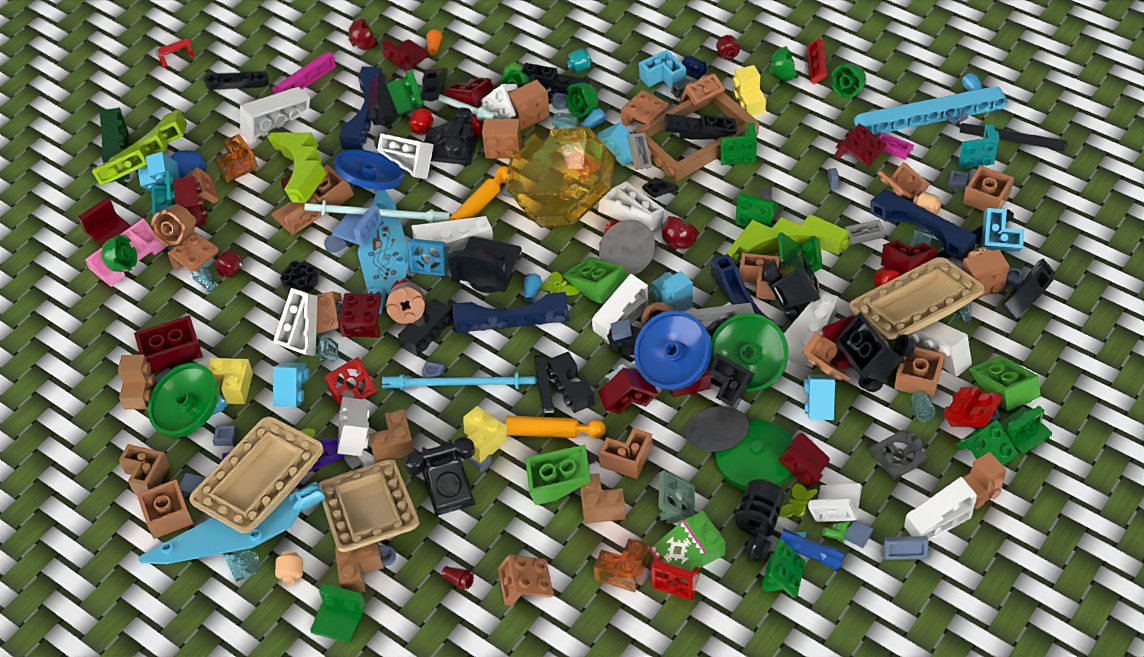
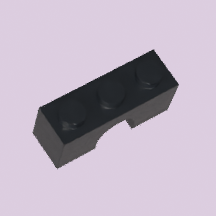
M435 298L424 308L423 318L424 322L427 323L426 325L415 326L409 323L398 334L400 347L417 357L454 320L452 308Z
M569 351L548 359L547 374L550 379L555 381V388L558 393H562L563 401L567 408L570 407L573 413L595 405L594 392L586 379L578 382L570 381L578 377L577 364Z

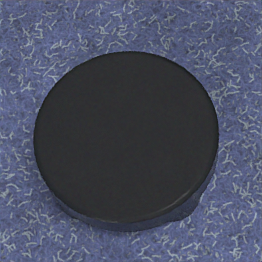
M295 260L290 262L289 266L282 272L280 280L283 288L289 293L291 288L309 292L317 285L318 274L315 266Z

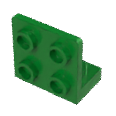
M413 71L406 72L404 78L386 83L398 115L423 107L424 101H421V92Z
M754 122L747 123V130H744V136L721 138V165L756 163L757 135Z
M780 232L778 234L780 261L783 265L794 255V252L801 249L814 273L823 268L819 238L814 236L800 245L784 233Z
M998 420L988 422L986 427L977 428L955 443L959 451L963 449L971 450L976 460L990 452L1003 466L1018 456V452Z
M322 584L319 593L323 602L310 628L311 634L350 643L366 608L362 593Z

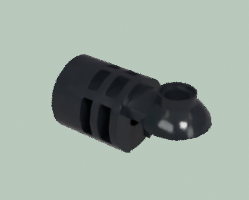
M761 479L752 480L747 484L735 517L737 527L750 535L744 551L749 554L748 562L759 558L766 559L771 546V542L766 539L774 532L785 500V493L778 485Z

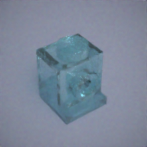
M244 549L230 556L228 554L224 555L236 582L259 572L257 563L260 560L255 550L251 552L250 549Z

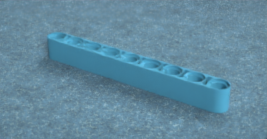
M994 86L862 113L854 118V124L857 126L860 123L877 135L882 132L886 133L948 120V116L945 113L951 110L949 115L953 118L962 116V111L969 116L999 110L1007 105L1008 100L1001 88Z

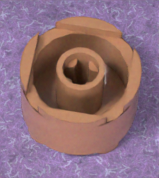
M179 204L171 205L156 213L151 221L155 238L167 246L177 245L194 232L196 224L195 217Z
M404 282L394 286L388 295L386 303L387 313L394 321L401 324H413L422 316L425 308V296L422 289L411 282ZM409 301V305H403V302Z

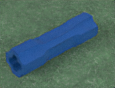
M783 528L779 538L798 554L819 561L821 564L836 570L840 567L844 551L806 539Z

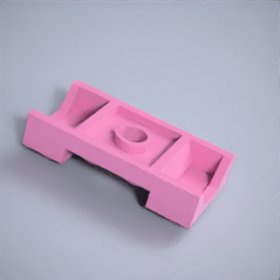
M141 219L120 234L126 235L131 239L132 242L129 243L132 248L135 247L137 262L150 252L156 255L167 247V245H163L155 238L154 231L145 219ZM101 248L85 260L89 269L112 287L126 276L124 272H114L106 267L101 259Z

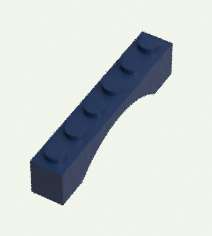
M362 66L358 79L365 99L359 112L342 127L339 136L342 149L362 150L364 144L367 143V133L371 130L372 120L368 112L370 80L378 72L382 73L381 67Z
M883 189L871 200L872 215L884 221L905 222L924 228L940 241L945 253L960 261L970 251L975 249V234L893 192Z
M726 254L711 260V275L732 305L751 303L755 314L767 317L749 295L739 270L730 255Z
M566 292L549 293L532 304L515 309H490L473 302L453 304L456 333L569 321Z

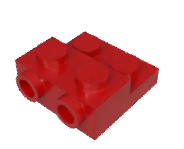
M961 387L958 392L953 394L951 405L944 409V416L951 427H986L1002 398L999 393H981L978 387Z

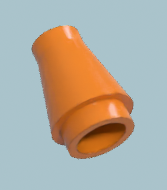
M432 29L426 35L427 51H429V54L435 55L443 37L440 31Z

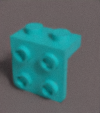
M993 124L985 125L983 139L969 140L962 143L958 164L960 169L979 167L980 165H994L999 133L995 131Z
M166 170V185L151 186L152 216L176 204L173 180L175 179L174 175L170 174V170Z

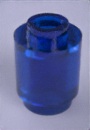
M686 56L682 61V64L686 67V72L694 76L701 77L707 72V63L694 56Z

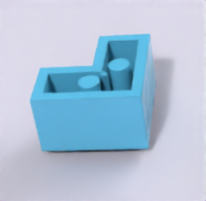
M665 50L639 62V78L648 87L664 81L672 89L673 83L686 80V67L668 50Z
M621 122L599 132L590 144V147L600 158L612 153L622 166L633 161L627 136L631 133Z
M163 152L146 156L147 165L138 169L140 185L148 191H151V186L166 185V170H170V174L174 175V179H180L177 162Z
M987 208L983 215L981 247L1019 252L1023 249L1024 230L1005 228L1006 209Z
M682 271L675 275L668 272L651 282V295L655 301L666 302L672 305L676 311H686L693 307V282Z
M283 362L273 367V406L297 407L301 405V402L304 400V391L301 390L302 384L306 383L309 379L307 363Z
M808 374V379H804V391L809 396V401L805 402V414H808L810 420H834V377L828 374Z

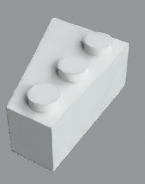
M380 134L378 152L400 165L399 167L407 170L413 177L428 178L434 144Z

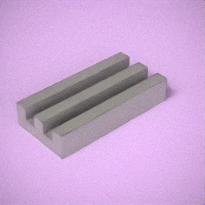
M645 133L628 135L627 139L635 170L653 167Z
M880 219L844 227L845 230L849 231L848 239L850 240V245L885 238L886 235Z

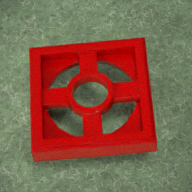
M189 38L164 46L156 51L157 58H159L163 68L168 66L164 56L186 48L189 57L194 56Z
M359 357L350 360L323 376L328 384V391L331 392L332 398L338 401L340 407L344 397L340 393L345 390L352 391L355 399H364L377 391ZM347 369H355L358 376H350ZM342 373L344 377L343 385L336 388V379ZM348 378L356 380L355 388H347L346 381ZM360 381L365 384L361 394L357 389Z
M658 556L656 560H653L651 565L652 588L693 600L695 587L700 576V568L695 566L690 571L664 563L663 556ZM661 572H663V573H666V574H669V575H668V576H663V575H660V574H661ZM677 577L686 579L688 583L680 581ZM668 580L674 581L677 584L670 583Z

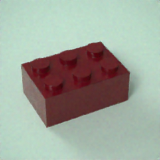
M190 315L134 333L139 354L145 355L147 362L150 363L152 373L203 357Z

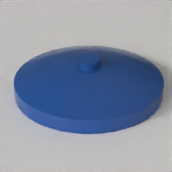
M350 149L341 151L336 154L333 168L340 177L352 184L369 189H394L402 184L404 170L399 167L400 165L382 154L368 150Z
M667 311L650 319L638 334L634 348V358L639 373L647 382L664 390H679L696 382L707 369L712 353L711 338L706 327L697 318L682 311Z

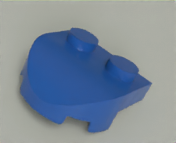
M181 150L175 152L170 157L178 164L180 178L186 177L196 167L206 171V162L199 152Z

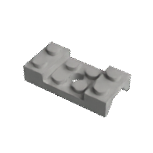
M751 303L682 312L689 313L701 321L709 332L710 337H712L718 327L727 319L739 314L754 313Z

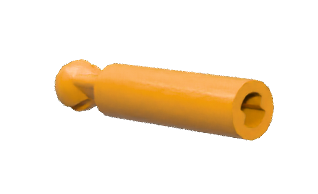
M507 166L497 168L496 177L494 179L488 178L449 217L448 221L475 218L500 192V185L512 179V170Z
M507 415L505 421L507 436L576 438L579 433H587L590 437L598 439L604 436L606 432L605 424L597 419L590 421L588 424H579L577 418Z

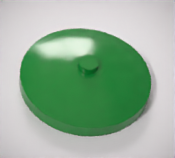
M754 313L735 315L723 322L711 339L712 353L710 364L718 353L755 373L746 392H758L772 386L782 376L787 366L789 349L786 337L776 323L762 315ZM718 377V379H719L722 383H724L725 380L722 379V378H720V377Z
M197 363L182 364L166 373L156 384L149 399L148 417L152 426L163 435L173 438L187 436L201 428L212 416L219 400V383L214 373Z
M748 420V433L740 443L732 448L715 452L716 466L722 477L731 485L742 490H746L747 484L756 479L770 481L781 486L793 475L778 461V458L793 439L783 428L768 421Z

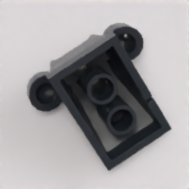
M461 107L455 111V118H452L451 121L435 126L427 131L424 142L434 144L431 156L432 162L471 165L478 143V135H475L471 124L473 121L472 111L469 108Z
M801 249L794 252V255L780 271H778L775 260L763 266L764 279L780 304L784 315L790 321L794 322L801 314L796 307L797 305L821 299L819 281Z
M859 312L835 339L836 344L860 375L859 386L872 393L880 390L884 382L887 383L889 381L887 376L898 364H905L906 360L904 357L911 356L915 350L914 340L905 334L897 338L894 347L862 312Z
M467 437L456 439L454 444L449 439L446 444L430 449L422 447V452L417 450L411 451L405 457V467L408 474L414 476L420 473L423 474L435 516L475 505V500L461 458H470L475 454L474 442Z

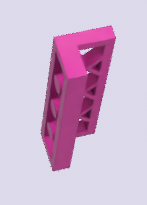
M328 51L324 55H320L273 87V93L277 94L296 87L304 89L336 67L333 54Z

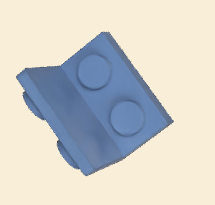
M372 205L364 215L346 214L332 231L333 236L363 246L381 224L379 207Z

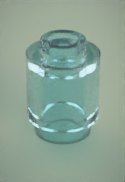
M557 112L556 116H553L552 126H555L556 130H577L578 116Z
M918 391L911 396V405L917 420L923 422L932 420L936 415V410L930 396L925 391Z

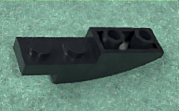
M525 62L521 70L528 77L533 75L544 88L549 86L552 89L551 93L554 94L556 92L568 95L569 90L567 88L575 83L584 82L590 84V79L558 74L557 68Z
M430 68L425 71L422 78L421 101L432 102L439 100L441 89L445 85L448 73L447 68Z
M665 114L664 117L665 131L679 133L680 139H716L731 136L737 132L736 120L733 118L701 114L700 119L673 114Z
M1044 258L1035 264L1023 282L1016 285L1002 304L1006 312L1013 319L1018 318L1052 283V277L1055 272Z

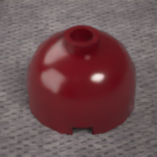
M359 17L350 25V38L348 40L353 47L357 46L365 51L379 45L378 40L373 37L372 30L362 17Z
M668 216L664 221L662 238L667 243L666 246L671 250L688 249L697 240L699 231L690 223L686 226L682 223V219L674 216Z

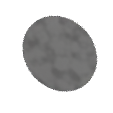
M624 220L614 224L606 231L600 243L599 256L601 260L624 266L627 277L630 274L635 275L644 270L652 260L655 251V239L651 230L645 224L636 220Z
M726 406L711 407L698 412L688 421L685 428V437L693 447L708 452L723 451L734 447L745 438L748 433L749 422L747 417L735 408Z

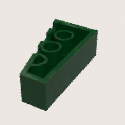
M120 107L99 111L103 163L108 162L111 157L129 147V131ZM130 173L120 178H117L111 182L130 179Z

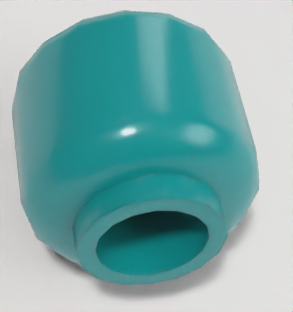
M579 48L569 53V60L566 62L570 70L574 69L576 73H580L590 68L592 59L587 50L584 51V49Z

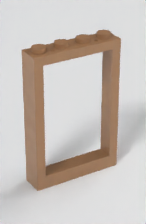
M722 93L696 107L691 99H688L661 114L650 125L643 124L634 129L633 134L645 133L650 158L657 167L665 171L668 177L677 182L721 157V138L676 162L650 138V136L665 128V114L688 116L712 102L728 117L735 119L736 123L740 126L737 128L736 134L727 137L744 136V130H747V123L752 122L755 123L756 135H759V122L727 94Z

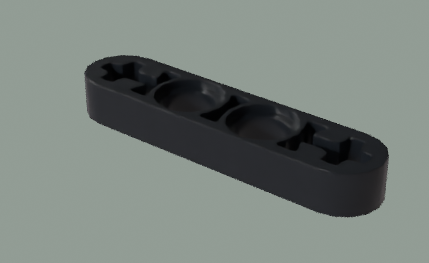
M264 71L215 73L206 75L204 83L209 90L262 88L269 84L268 74Z
M544 354L535 355L534 363L544 417H555Z

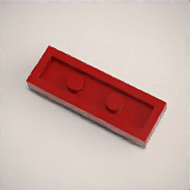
M820 37L807 46L809 77L813 84L827 76L824 41Z

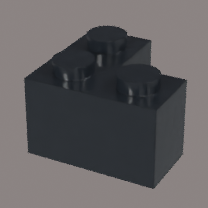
M717 353L708 369L709 372L725 380L716 398L737 409L755 373Z

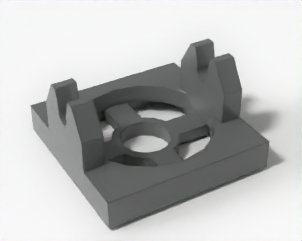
M904 429L870 447L872 455L893 480L928 462V457L922 451L921 439H916L915 432L907 434ZM902 442L907 444L908 447L905 449L896 448L893 443ZM885 447H887L891 453L886 454ZM900 452L904 455V458L897 460L893 457V454ZM914 452V459L909 463L906 460L907 455ZM892 463L901 464L902 466H896Z

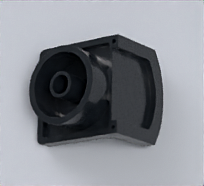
M470 237L464 250L451 252L448 257L452 282L460 283V280L467 281L474 290L482 293L506 292L522 255L521 246Z

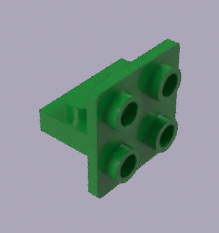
M739 194L737 197L735 224L747 227L754 220L771 228L778 203Z
M1039 405L1034 409L1028 410L1022 407L1000 422L1014 448L1021 455L1026 454L1052 436V431L1042 423L1045 410Z
M782 539L777 540L775 550L770 552L761 588L765 592L784 589L792 598L798 596L805 568V560Z

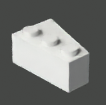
M627 181L602 193L598 212L619 221H639L645 224L651 232L662 226L665 210Z
M630 274L592 318L593 331L609 342L607 335L611 332V323L630 319L631 324L642 315L645 308L648 307V285Z
M291 288L273 343L305 355L316 356V295Z
M936 321L908 334L914 340L916 347L944 353L943 368L954 377L959 376L972 365L968 335Z
M342 398L339 413L337 453L362 456L363 448L367 449L368 437L366 435L369 429V408H367L366 400Z
M960 477L918 508L911 510L906 515L904 527L911 536H927L929 541L971 519L977 494Z

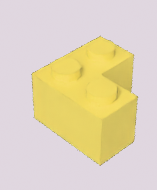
M752 65L736 69L732 79L734 90H732L733 99L737 100L738 105L751 116L765 113L766 99L760 90V74L756 67Z
M210 358L208 369L216 376L226 403L245 404L253 376L249 360Z
M476 406L463 417L464 433L468 435L467 438L471 439L475 445V454L471 458L477 462L482 463L489 454L492 455L507 442V425L480 407Z

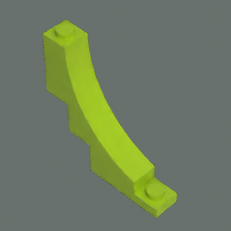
M180 109L164 115L159 124L139 141L111 157L108 162L93 168L92 172L101 186L146 166V156L165 151L168 143L183 137L187 122Z
M311 132L270 133L268 139L274 149L281 150L284 157L294 161L292 176L285 187L289 199L292 203H307L326 176V172L321 165L323 159L317 150L318 143Z
M811 214L801 225L781 217L773 228L752 220L724 255L729 254L737 265L742 257V253L762 255L778 250V234L780 232L800 245L816 236L820 239L821 250L839 255L843 249H847L850 243L848 239L849 231Z

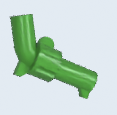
M842 521L838 524H833L832 529L824 527L822 535L844 542V536L853 521Z

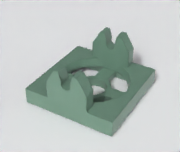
M666 470L659 473V509L663 510L660 520L667 519L668 524L676 523L680 520L684 521L695 514V486ZM676 492L680 493L682 501L677 498ZM668 495L672 496L675 506L669 503ZM682 503L687 504L685 511H682Z

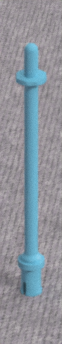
M519 372L515 373V377L407 378L404 374H400V376L393 377L383 376L382 384L384 385H382V388H400V390H405L408 386L515 384V388L519 389L520 384H536L538 379L534 376L519 377Z

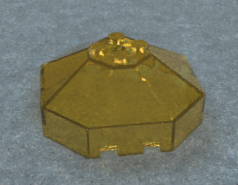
M588 126L564 129L554 128L550 131V136L544 141L536 134H532L524 142L526 146L519 153L515 151L510 155L505 189L527 213L529 218L540 228L573 226L611 190L616 157ZM575 182V183L578 184V185L575 186L574 189L572 190V188L570 187V185H573V183Z

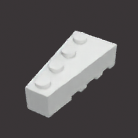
M296 87L240 105V134L250 144L254 143L257 137L261 135L264 137L269 134L268 131L275 127L280 128L287 120L292 121L308 112L310 97L300 87Z
M486 216L411 226L414 239L445 242L446 246H449L448 253L464 250L470 237L494 241L492 227ZM423 247L418 248L420 255L423 252ZM429 248L430 253H432L434 256L441 257L437 250H435L434 248ZM423 255V256H422V259H423L425 262H431V261H432V259H431L430 256H428V255Z
M820 291L821 299L815 302L811 301L787 329L784 335L789 349L788 361L813 368L814 364L807 361L808 356L802 353L814 332L822 336V328L833 322L837 312L838 296Z

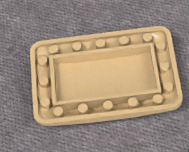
M939 257L852 300L849 303V307L856 315L859 312L864 313L886 339H897L902 334L908 335L922 329L970 303L983 294L984 285L949 260Z
M273 417L263 418L192 492L190 502L194 507L240 533H249L276 509L308 473L323 453L322 443Z
M383 460L355 471L325 479L318 484L325 496L322 503L336 547L341 552H348L411 531L419 525L417 513L394 460Z

